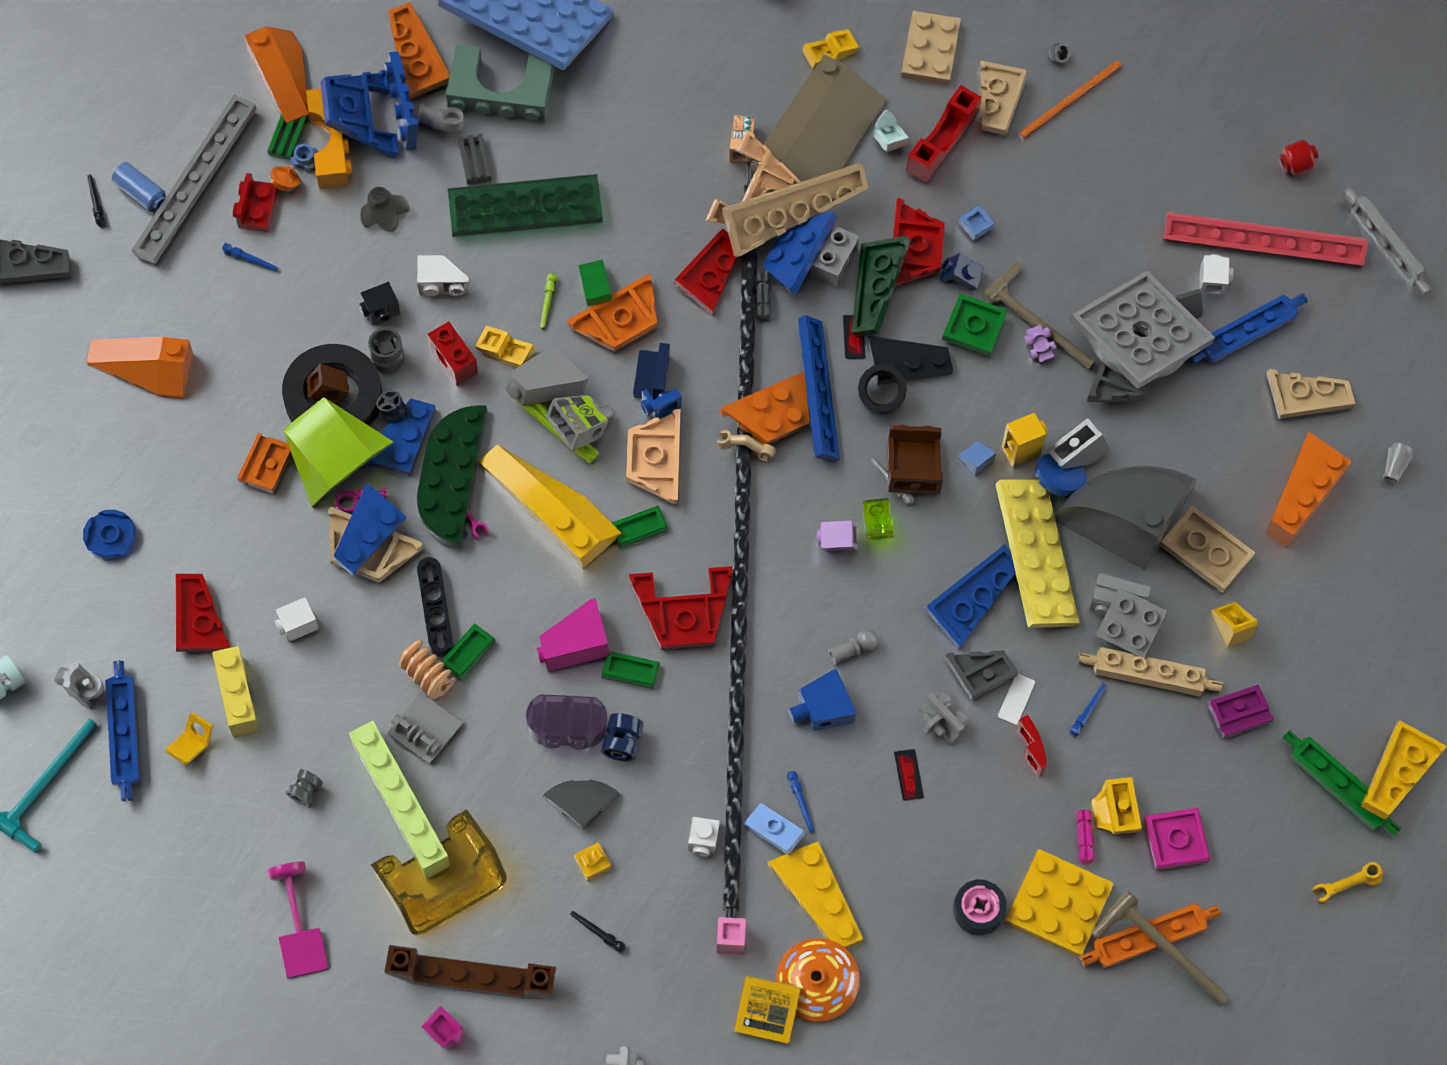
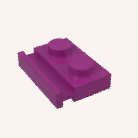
M1259 684L1210 700L1208 703V707L1217 727L1220 728L1223 739L1272 723L1274 720L1273 715L1271 716L1269 712V706Z

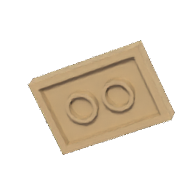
M913 11L901 77L949 85L961 18Z
M1193 505L1159 545L1222 593L1255 555L1252 549Z

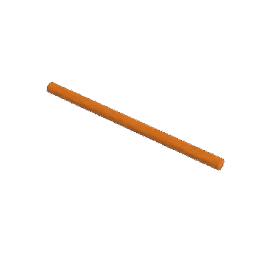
M1119 61L1114 62L1019 132L1020 137L1024 139L1119 69L1122 66Z

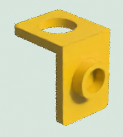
M194 712L190 713L185 732L166 747L165 752L182 764L188 765L208 747L213 725ZM194 723H198L203 727L204 735L199 734L195 730Z

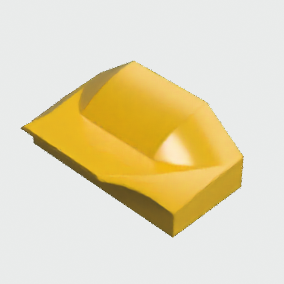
M1132 777L1105 780L1102 790L1091 800L1096 828L1110 830L1113 834L1141 832L1142 826Z

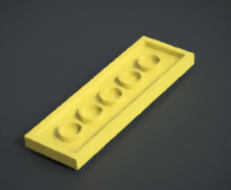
M999 480L995 485L1028 628L1075 627L1080 622L1049 491L1041 486L1040 480Z

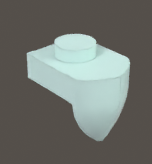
M885 110L876 122L874 137L883 149L889 152L907 146L909 137L897 124L894 114Z

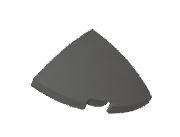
M589 779L588 781L570 780L560 783L543 794V797L562 815L565 813L575 824L583 829L599 812L602 813L620 793L607 784Z

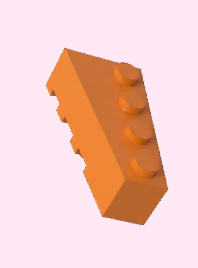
M1308 432L1266 533L1285 547H1288L1345 475L1352 461L1311 432Z

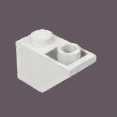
M418 255L417 284L419 294L426 296H436L438 294L460 296L470 294L469 277L444 255Z

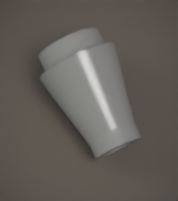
M1393 443V446L1388 449L1383 476L1385 480L1398 483L1399 478L1413 459V449L1402 443Z

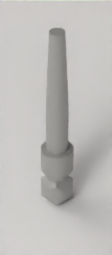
M873 458L871 460L872 463L888 481V471ZM895 492L900 498H903L906 505L909 506L914 502V497L911 494Z

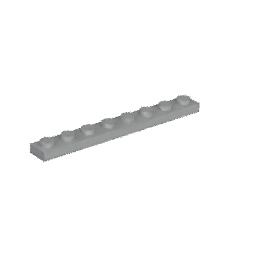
M233 95L132 248L133 255L150 263H157L257 110L256 104Z

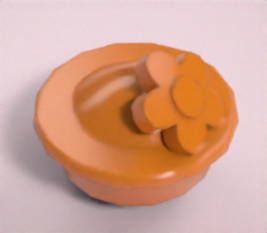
M287 165L275 167L270 172L271 182L279 190L290 192L300 184L298 173Z

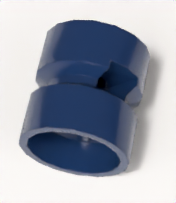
M611 714L607 726L609 735H606L604 738L601 753L617 761H634L639 746L636 741L641 738L644 722L628 714Z

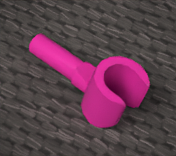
M468 510L467 520L473 528V538L475 540L480 538L476 533L477 529H483L485 534L488 535L487 525L483 522H477Z

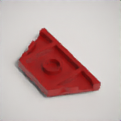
M897 198L893 238L907 236L911 241L895 286L940 272L945 223L928 216L926 212L919 208L915 210L904 204L905 200Z

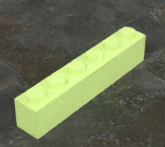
M374 721L349 732L353 747L425 878L428 879L451 867L447 853Z

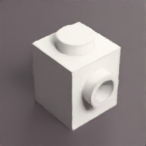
M1216 254L1204 255L1200 266L1199 289L1205 295L1225 296L1228 285L1233 279V268L1229 267V258Z
M306 597L276 609L278 619L274 621L279 634H285L289 642L318 630L316 619Z

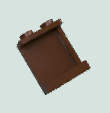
M903 424L890 426L887 439L888 492L940 494L943 483L940 457L942 430L940 427H917Z

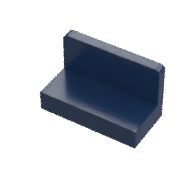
M660 343L658 352L639 351L633 389L634 398H642V391L645 389L648 390L654 400L658 395L665 392L670 344Z

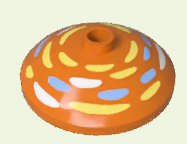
M811 938L795 944L785 953L777 969L776 982L801 987L795 1016L810 1022H826L844 1014L854 1003L859 991L860 975L855 959L845 947L830 939ZM815 972L821 973V980L813 981L811 979L812 974Z

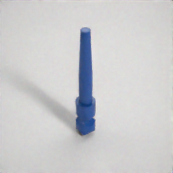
M224 243L222 246L223 253L228 255L231 253L235 258H242L274 271L278 270L277 266L245 253L238 247L233 248L228 243Z
M1105 684L1101 685L1082 714L1078 715L1075 724L1070 728V734L1076 737L1080 734L1081 727L1083 728L1087 723V718L1107 686Z
M795 771L788 772L787 779L791 782L792 793L796 796L809 832H814L808 808L802 794L803 789L801 783L797 781L798 775Z

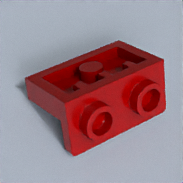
M246 173L244 181H240L239 202H235L233 206V217L236 218L238 228L268 232L279 189L272 183L254 181L252 174Z

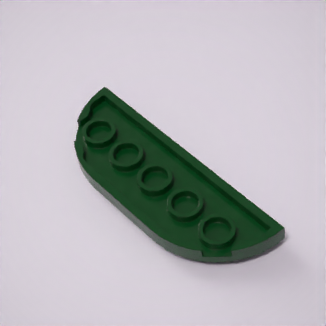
M484 405L468 406L453 411L434 427L427 441L417 490V507L422 523L437 540L457 548L462 546L486 420L487 406Z

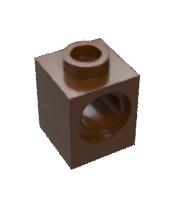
M319 364L306 378L309 399L320 401L325 397L337 405L349 393L347 372Z

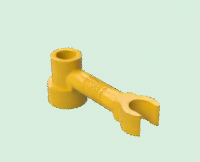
M1370 862L1360 872L1350 877L1348 876L1345 879L1343 878L1340 881L1338 880L1326 885L1317 884L1314 886L1313 892L1320 889L1326 891L1327 895L1318 900V903L1323 904L1336 893L1356 886V884L1364 883L1369 887L1378 886L1383 880V870L1377 863ZM1375 870L1377 874L1372 876L1368 874V871Z

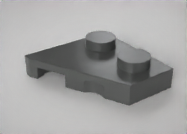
M1004 650L990 651L989 653L977 651L962 655H954L953 652L945 655V660L971 700L1007 682L1018 674V671Z

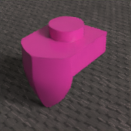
M441 1005L421 1025L442 1048L454 1047L462 1039V1026Z

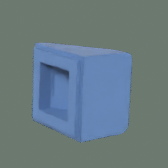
M977 441L959 454L958 458L976 475L995 460L996 453Z

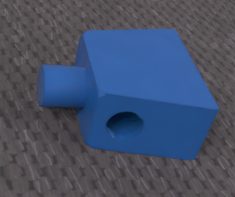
M837 668L802 687L799 690L798 696L800 704L788 708L789 716L793 723L807 719L813 731L855 723L856 711Z

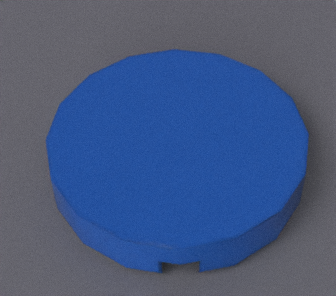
M1049 453L1043 455L1035 467V476L1037 477L1038 475L1041 486L1058 496L1067 497L1068 494H1073L1086 483L1087 476L1082 466L1062 469Z
M114 509L98 512L99 514L95 517H91L83 529V541L88 552L95 558L104 561H115L125 557L133 549L137 541V530L128 515Z

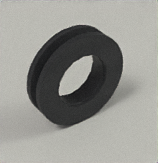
M343 344L319 345L303 352L291 363L282 383L283 401L291 422L312 407L306 398L308 391L306 378L319 364L347 372V375L354 379L358 385L357 399L350 407L344 409L346 412L368 426H371L380 412L377 407V399L382 394L380 376L370 358L358 349Z

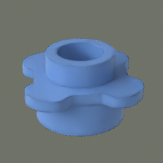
M308 144L297 145L294 150V156L290 159L293 166H303L306 170L314 168V154L319 152L318 149L312 148Z

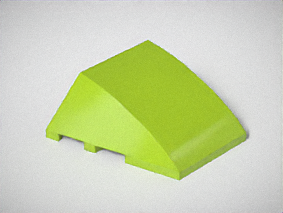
M325 397L283 429L311 507L331 493L336 486L370 459L375 458L394 443Z

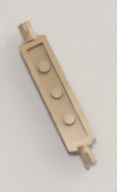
M1100 647L1096 656L1082 652L1079 655L1078 663L1094 666L1095 675L1201 697L1205 689L1219 693L1222 690L1223 682L1207 679L1206 669L1146 656L1143 658L1132 653Z

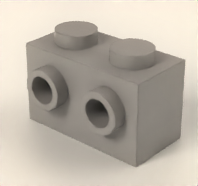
M834 225L810 268V277L837 288L858 249L859 236Z

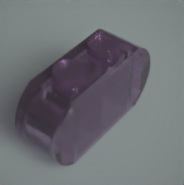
M540 694L530 702L526 710L527 730L530 737L536 743L543 744L547 748H558L560 745L570 746L573 749L583 750L599 744L607 733V711L603 703L596 697Z

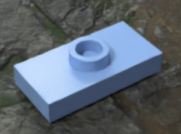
M762 803L758 805L744 823L747 829L787 855L791 853L805 835L804 830Z

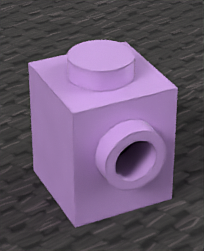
M852 520L821 522V529L817 530L818 545H821V549L827 552L858 550L857 524Z

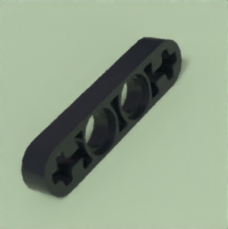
M426 557L419 561L417 573L428 643L433 654L438 657H444L453 648V639L441 565L437 559ZM427 566H431L433 569L434 581L428 582ZM430 589H437L441 595L436 600H429L426 597V593ZM435 613H440L445 619L441 624L435 625L430 622V617ZM442 631L443 641L446 642L444 643V648H439L436 632Z

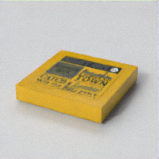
M746 975L734 1031L789 1044L801 987Z

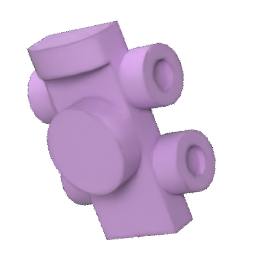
M1041 325L1026 330L1028 335L1024 336V340L1027 346L1031 344L1033 346V349L1030 350L1033 360L1038 358L1041 364L1054 359L1053 352L1057 350L1054 341L1048 343L1047 338L1051 337L1049 328L1042 329Z

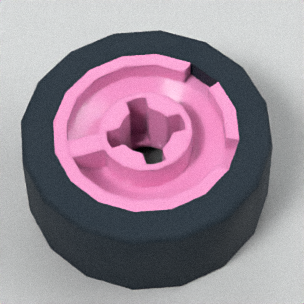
M976 879L967 882L959 889L953 902V915L956 923L964 931L972 935H985L992 933L1000 926L1006 913L1007 902L1003 892L996 884L988 880ZM975 904H983L985 908L984 912L982 911V909H974Z

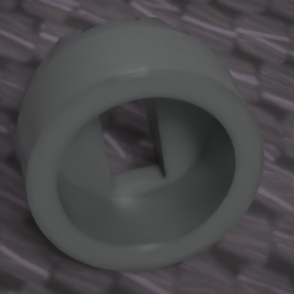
M1055 43L1049 49V56L1054 62L1064 63L1070 57V48L1065 43Z

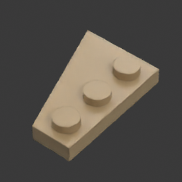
M1271 369L1267 371L1279 419L1354 408L1356 404L1348 380L1320 376L1310 378L1303 377L1299 373H1291V375L1277 373L1278 370Z

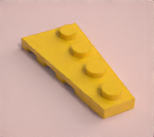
M1399 720L1392 731L1361 807L1386 820L1447 746Z
M818 841L794 850L789 855L785 854L768 861L767 865L781 879L785 888L797 899L805 913H808L826 939L835 941L846 949L863 942V937Z

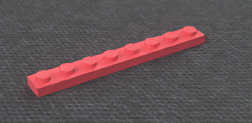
M1167 212L1163 235L1164 239L1362 266H1364L1368 247V239L1171 212Z

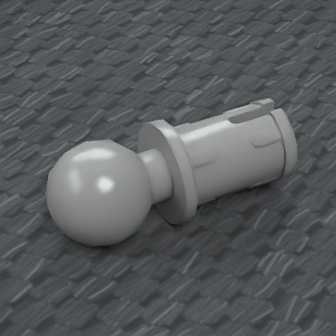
M863 630L859 633L856 640L850 636L847 641L829 648L828 653L832 662L837 664L853 655L859 656L860 649L872 650L876 647L878 638L873 631Z

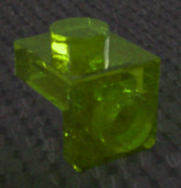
M888 498L863 501V523L868 540L894 538Z

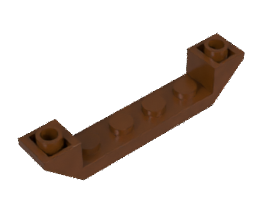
M389 945L384 973L414 985L530 999L552 996L556 967L528 963V968L524 969L419 955L417 948Z

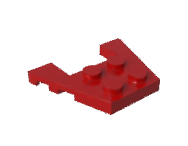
M732 566L708 568L710 594L656 598L653 572L629 574L630 584L661 650L714 646L732 577Z

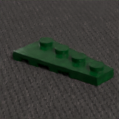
M907 236L861 244L852 334L855 337L879 334L911 241Z

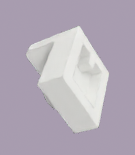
M693 817L688 840V851L700 857H708L709 854L715 855L720 821Z

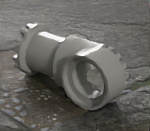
M419 103L416 109L418 113H415L416 116H414V118H417L418 124L422 123L433 127L436 131L441 129L448 133L452 132V134L455 131L456 133L461 131L464 125L463 112L457 108L435 110L426 107L424 103ZM449 117L457 118L459 121L456 123H449L446 121V119H448Z

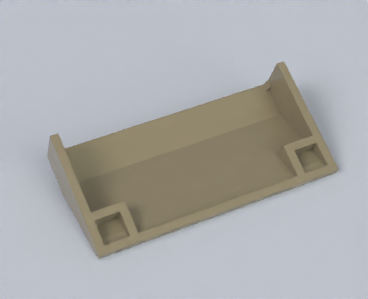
M824 54L763 145L801 182L843 169L886 104L887 99L847 65ZM755 160L750 164V174L753 175L759 165Z

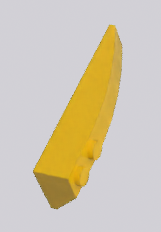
M498 444L478 461L582 569L610 546L619 535H622L585 496Z

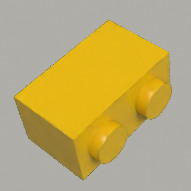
M1035 412L1006 425L1001 447L1012 467L1041 456L1047 428L1043 420L1038 419Z

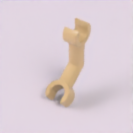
M728 430L719 432L722 439H726L724 441H716L722 450L729 449L733 445H745L756 452L758 459L763 462H767L768 456L774 458L776 449L772 445L761 444L748 435H731Z

